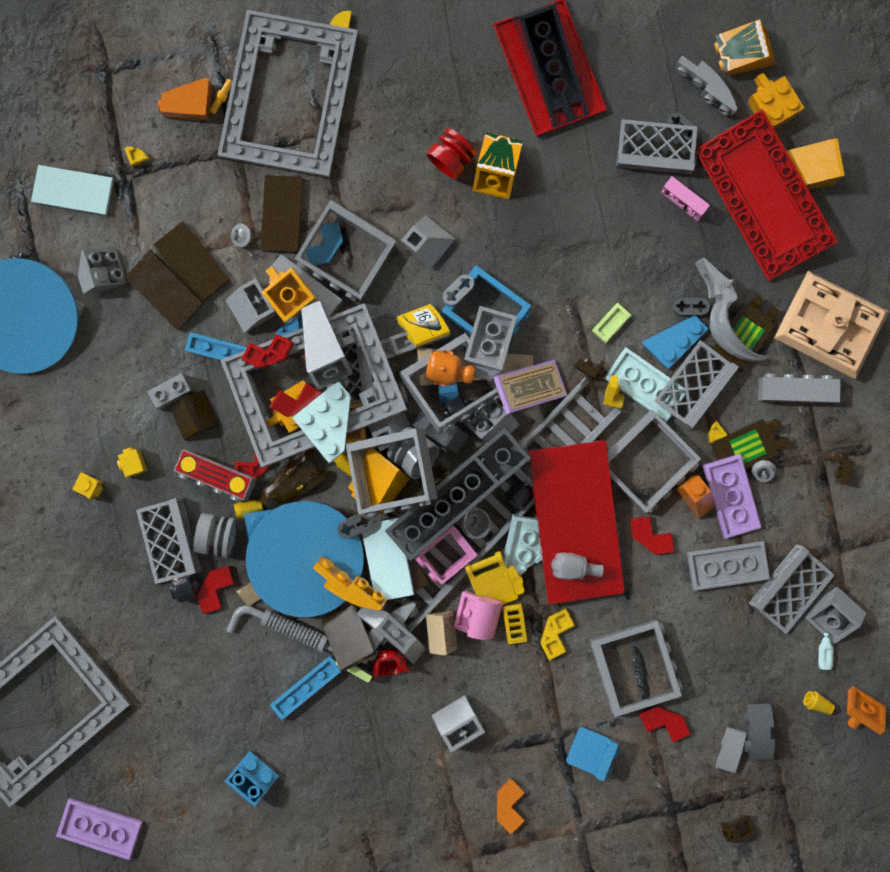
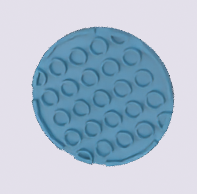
M23 258L1 260L0 369L18 374L44 370L62 359L76 338L79 321L76 299L66 281L50 269V267L40 262Z
M314 501L287 503L266 515L254 529L246 552L247 574L258 596L271 608L295 617L318 616L340 606L345 600L323 586L327 580L315 571L313 567L324 556L330 559L339 570L346 572L351 580H354L357 575L361 577L363 548L359 535L346 539L342 538L337 530L339 523L347 518L333 507ZM344 524L341 532H346V534H349L350 529L354 526L352 525L347 527V525Z

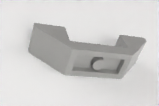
M361 607L356 613L364 622L376 629L393 644L412 664L426 650L416 637L383 609L373 610Z

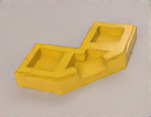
M566 608L548 617L540 641L549 661L566 652L558 634L575 626Z

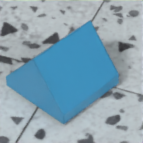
M457 383L451 386L445 385V387L438 385L440 404L459 396Z

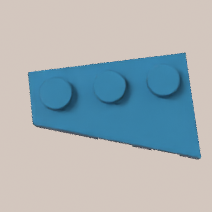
M694 315L642 341L641 344L668 370L708 328Z

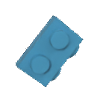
M580 727L566 761L572 766L594 774L596 779L604 782L605 777L610 776L612 771L611 762L617 758L620 748H618V743L615 740Z

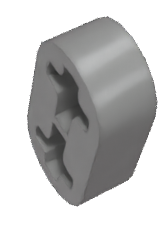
M466 274L458 277L444 291V303L448 306L457 305L473 289V278ZM461 280H469L470 287L467 288L465 286L460 290L459 288L462 285ZM457 291L458 293L455 295L456 300L448 301L447 294L450 293L452 295Z

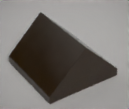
M204 390L182 396L169 405L184 441L219 426Z

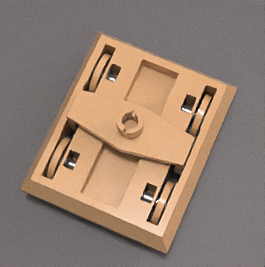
M807 271L774 339L856 379L889 311ZM831 350L836 351L835 353L828 354Z

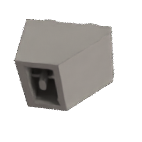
M256 278L239 287L226 299L244 333L278 315L262 294L263 288Z
M465 695L432 714V718L451 753L485 733L483 725Z

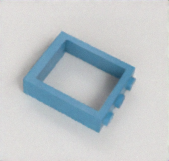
M475 265L469 273L474 282L478 277L482 278L522 308L517 315L512 333L514 337L520 329L518 324L521 320L525 322L531 314L529 311L531 305ZM463 281L459 289L461 290L465 286L469 288L470 281ZM457 291L454 293L450 300H456L455 295L458 293ZM445 305L441 311L442 314L471 335L473 326L453 312L457 305Z

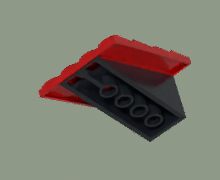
M556 0L493 23L502 52L535 136L607 110L565 0Z

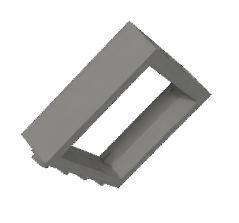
M330 200L294 261L297 262L296 266L300 269L312 271V276L318 280L323 281L325 279L330 283L329 286L334 290L339 291L341 289L346 292L345 296L352 301L356 299L360 301L396 240ZM330 213H333L386 246L359 292L303 259Z
M464 333L436 351L447 350L454 352L453 355L463 349L467 351L470 339ZM431 354L400 372V379L438 434L443 431H450L457 422L460 421L462 423L466 421L470 414L475 411L478 413L485 409L486 405L491 401L494 403L501 399L493 378L491 381H487L493 391L444 421L439 422L412 383V380L426 372Z
M653 410L648 411L607 452L608 462H610L652 421L689 459L645 504L610 470L611 481L643 513L648 511L651 513L659 506L657 502L661 498L666 499L672 493L670 489L675 484L679 486L686 479L684 475L688 471L692 473L699 466L698 462L701 460Z
M415 428L346 444L358 514L367 513V517L378 515L380 510H383L384 513L396 511L395 507L401 506L402 510L413 508L415 503H419V506L430 505L431 500L438 499L424 428ZM414 439L425 495L372 506L361 450Z
M657 620L648 621L589 640L614 717L682 696L680 692L683 690L681 681L676 679L674 673L677 671L674 660L671 661L668 654L671 653L668 641L665 642L663 638L665 630L663 624ZM654 629L673 691L620 707L601 645Z

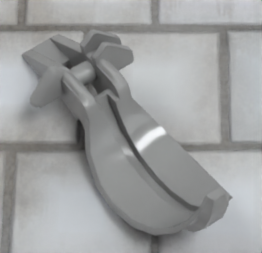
M705 258L697 261L695 264L708 287V298H713L716 301L711 311L710 329L712 336L719 346L729 354L746 361L761 362L770 359L769 355H759L747 348L731 328L728 320V308L732 302L737 300V293L732 285L736 283V279L729 280Z

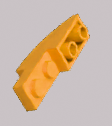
M324 556L313 567L315 571L327 580L323 586L343 600L373 610H381L387 601L384 595L374 590L365 579L357 575L354 580H351L346 572L339 570L330 559Z

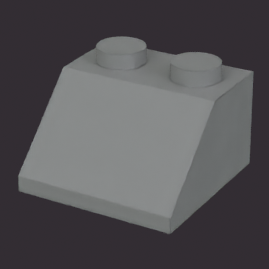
M836 587L827 593L805 618L823 635L828 633L830 641L835 644L861 627L866 612L841 589Z

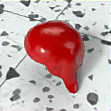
M384 650L376 655L373 663L374 676L371 681L377 679L378 676L396 675L404 670L412 673V671L408 670L404 655L396 650Z

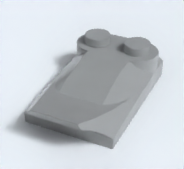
M482 306L479 307L464 358L466 366L471 365L475 368L474 377L491 381L493 377L502 372L517 316Z

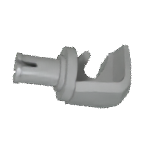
M557 553L551 563L553 575L565 580H582L585 575L602 577L604 570L603 565L587 563L584 556L574 553Z

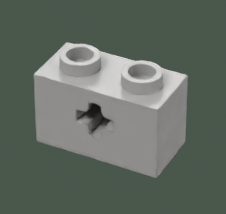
M181 373L147 392L155 408L162 410L180 397L194 393V390L186 375Z

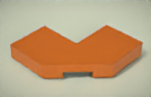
M512 778L497 791V821L510 834L525 821L512 807L525 793Z

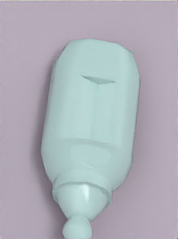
M824 633L825 637L821 640L819 646L818 665L820 669L831 670L834 660V648L828 637L829 634Z

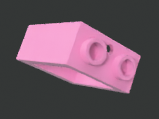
M452 525L420 552L416 560L422 568L427 566L430 570L428 575L434 582L439 581L442 585L478 555L455 526ZM450 533L466 554L442 574H439L423 554Z

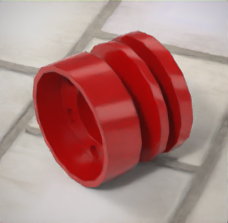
M446 128L443 135L438 138L442 146L433 144L426 152V156L442 173L457 180L464 171L461 162L470 164V158H474L477 152L466 138L456 131Z

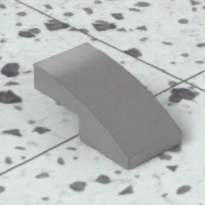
M730 727L726 728L721 742L722 748L716 761V768L736 772L744 747L746 732Z

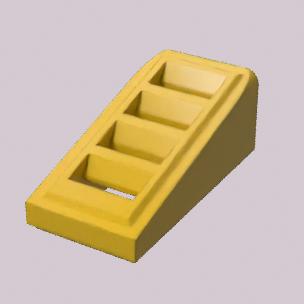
M522 604L502 606L508 645L527 642ZM518 611L519 614L508 616L507 612ZM509 619H520V622L509 623ZM521 625V629L510 631V627ZM522 633V637L511 638L512 634Z

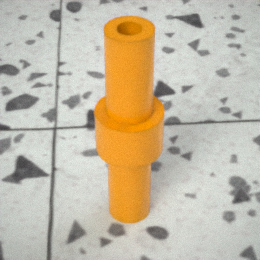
M227 79L222 89L216 93L215 100L208 110L211 114L215 115L221 104L225 103L228 98L227 94L232 86L230 79Z

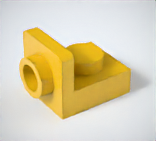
M611 375L605 391L603 404L621 409L624 395L619 393L621 385H618L619 377Z
M80 472L72 490L86 496L88 499L95 500L102 492L103 487L101 486L103 482Z

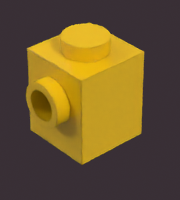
M130 447L122 450L123 454L118 455L119 460L117 464L120 471L124 472L125 477L130 478L148 471L141 450Z

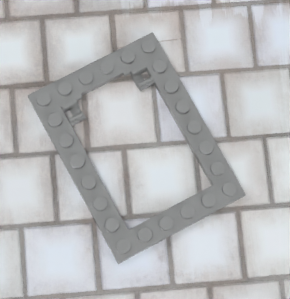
M247 10L218 157L330 178L358 30ZM281 37L317 44V47H322L319 62L332 65L314 154L241 141L259 52L272 54L273 42H275V39L281 40ZM261 40H266L265 45L261 44ZM333 52V57H328V53Z
M365 303L328 317L341 348H345L352 343H357L358 348H362L375 381L373 382L374 388L359 394L363 406L349 411L347 434L407 411ZM303 328L282 336L294 343L289 355L305 349ZM350 333V336L343 338L342 334ZM273 340L260 344L258 347L267 351ZM245 351L220 360L261 468L316 447L303 430L273 442L247 372L256 369V367L241 360ZM374 396L376 401L369 403L367 399Z
M58 615L54 616L0 662V689L50 646L54 645L102 703L30 765L22 755L9 765L5 761L3 763L0 761V797L9 808L131 704ZM20 767L22 772L18 773L15 769Z

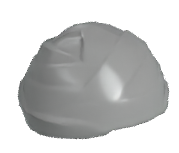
M472 508L461 518V529L464 535L471 539H482L490 531V517L482 509Z

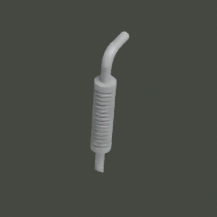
M241 606L233 613L226 630L229 633H234L240 617L243 614H250L261 619L260 625L265 627L267 625V628L271 627V630H278V633L281 632L282 635L285 633V636L289 635L288 638L292 637L293 640L295 638V641L299 640V643L302 641V644L306 643V646L310 645V648L313 646V649L317 648L316 650L321 653L323 649L333 652L330 643L327 642L328 638L326 635L321 636L322 633L318 634L317 631L315 633V630L311 631V628L308 630L307 626L304 628V625L300 626V623H293L294 620L290 621L289 618L287 620V617L283 618V615H276V612L273 613L270 609L263 612L253 606Z

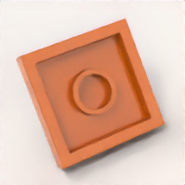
M852 686L848 690L847 714L851 716L848 719V725L856 730L861 724H864L881 735L886 728V706Z

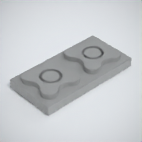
M764 541L687 552L693 591L770 580Z

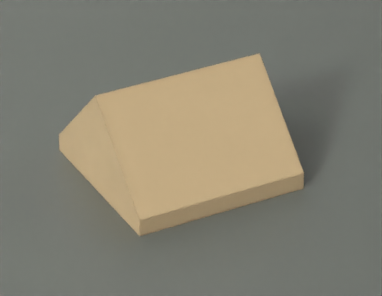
M454 611L426 614L430 653L447 655L457 649L456 631L453 628L455 623Z

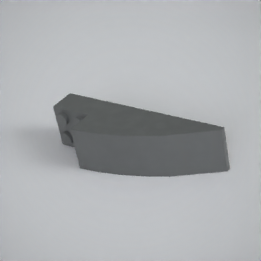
M505 427L435 486L438 499L431 500V504L419 506V503H416L413 508L404 513L385 532L411 561L530 460L531 456Z

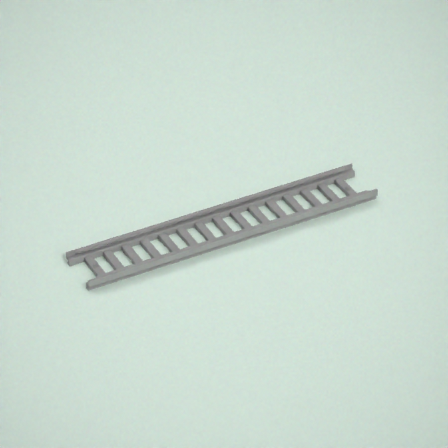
M585 377L521 443V446L527 453L529 450L526 448L533 441L542 449L551 448L552 446L540 436L546 427L566 445L576 444L553 422L560 413L586 437L581 443L593 442L621 410L615 407L604 418L579 394L589 383ZM572 400L576 401L599 423L592 432L566 408ZM520 468L514 472L523 483L527 482L533 488L532 480ZM506 481L499 485L505 492L510 487ZM491 493L485 497L507 521L500 528L491 521L490 531L494 535L487 542L483 539H472L480 549L476 553L478 556L469 562L470 565L478 562L510 529L513 515L522 516L534 504V493L533 500L524 509H518L514 514L510 513ZM460 518L456 523H454V524L458 525L460 528H461V518ZM450 534L443 538L461 556L466 554ZM435 546L428 550L447 569L453 565ZM419 564V566H420L421 570L423 571V573H424L431 581H433V580L430 578V576L428 575V573L430 572V570L427 568V566H425L424 568H422V566ZM465 567L454 574V577L447 584L443 583L441 585L439 581L434 582L441 589L434 598L423 588L416 591L428 604L421 611H416L413 616L414 619L405 627L406 630L411 633L426 617V614H429L467 574ZM406 598L399 601L401 605L409 602Z

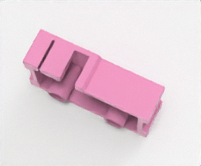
M673 176L661 191L664 196L681 209L688 205L687 214L697 222L710 206Z

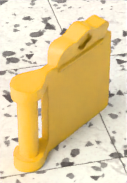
M500 551L496 552L494 556L471 565L468 563L464 566L475 594L479 596H488L506 604L518 599V595L524 593L522 576L517 572L515 566L506 567ZM495 563L500 565L497 568L474 576V571Z

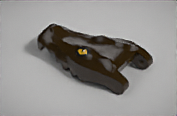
M313 449L291 459L272 482L261 490L259 497L267 508L273 509L285 501L313 491L323 480L331 475L328 470L320 474L309 457L315 454Z

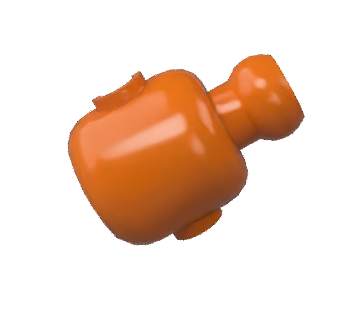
M447 350L434 351L428 361L426 377L434 382V384L443 387L456 384L457 379L462 380L466 384H471L475 368L471 365L462 366L460 357L453 355L454 352Z

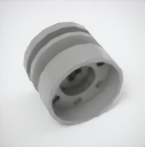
M408 427V428H406V429H404V430H402V431H407V430H411V429H414V428H413V427ZM426 438L432 467L438 457L439 447ZM414 439L391 444L387 452V459L399 468L402 467V470L413 479L420 478L421 473Z
M202 513L196 527L194 552L208 555L211 548L214 547V556L219 557L222 550V557L228 558L235 544L236 519L229 518L227 522L226 517L222 516L219 523L216 524V515Z

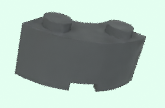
M422 410L412 424L415 428H424L426 438L428 436L440 444L439 449L447 454L451 451L457 455L469 438V435L455 425L450 431H443L438 434ZM433 411L439 422L445 420L443 417H441Z
M747 704L746 712L743 713V723L746 724L747 740L744 742V750L748 752L750 760L773 759L775 739H773L772 735L774 720L771 704Z

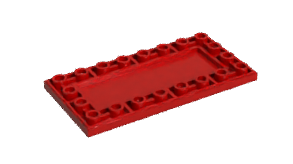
M763 109L695 149L697 156L768 281L838 243Z
M606 440L528 451V454L531 456L529 461L547 603L550 605L624 593ZM557 553H574L584 556L587 563L603 565L604 570L602 577L585 575L582 580H565L553 575L551 563Z

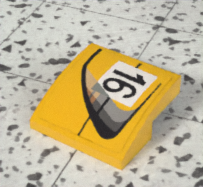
M431 304L397 316L398 324L407 332V338L415 347L450 334L446 323Z

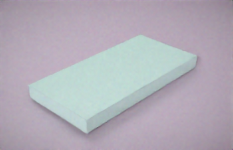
M38 165L31 202L107 216L114 179L112 177Z
M625 347L603 379L609 382L611 375L619 377L618 385H621V392L647 410H653L664 422H667L671 414L654 402V400L671 378ZM674 381L675 390L685 389ZM685 391L675 392L676 403H680L686 395ZM672 393L664 394L660 400L666 405L673 404Z
M399 518L375 522L369 530L362 532L373 589L381 592L386 600L415 594L408 558L385 532Z

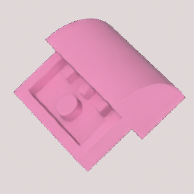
M466 590L463 591L453 628L468 633L467 636L480 640L493 639L503 602L488 596L482 597Z

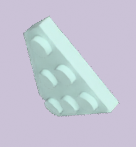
M339 381L292 417L329 464L343 454L346 448L351 396Z
M513 515L503 560L506 567L515 566L520 575L527 571L526 569L534 563L540 562L542 556L537 518Z

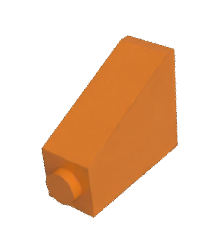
M203 78L163 92L161 99L158 100V110L165 118L209 121L210 112L208 110L210 109L212 92L210 79Z
M700 476L689 477L675 488L698 519L714 508L711 491Z

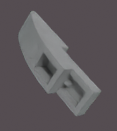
M681 56L675 66L677 72L681 76H687L691 79L695 86L704 89L701 96L706 103L713 104L719 108L718 110L723 115L732 117L737 110V106L730 90L720 76L705 62L701 61L696 66L687 58Z
M413 600L405 603L388 614L405 628L407 624L404 622L408 617L412 618L418 610L415 607L418 602ZM374 628L368 634L376 654L364 660L363 663L365 664L368 660H374L378 654L376 649L379 644L384 645L387 641Z

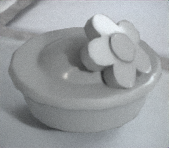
M245 224L236 225L231 232L232 242L237 247L247 246L252 240V232Z
M758 461L752 467V474L760 482H768L776 475V467L770 461Z

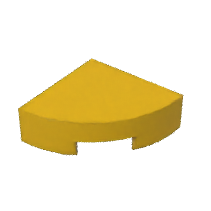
M343 11L338 13L332 19L330 25L349 28L352 12Z
M124 148L132 167L150 160L146 153L138 148Z
M717 421L709 429V443L727 435Z

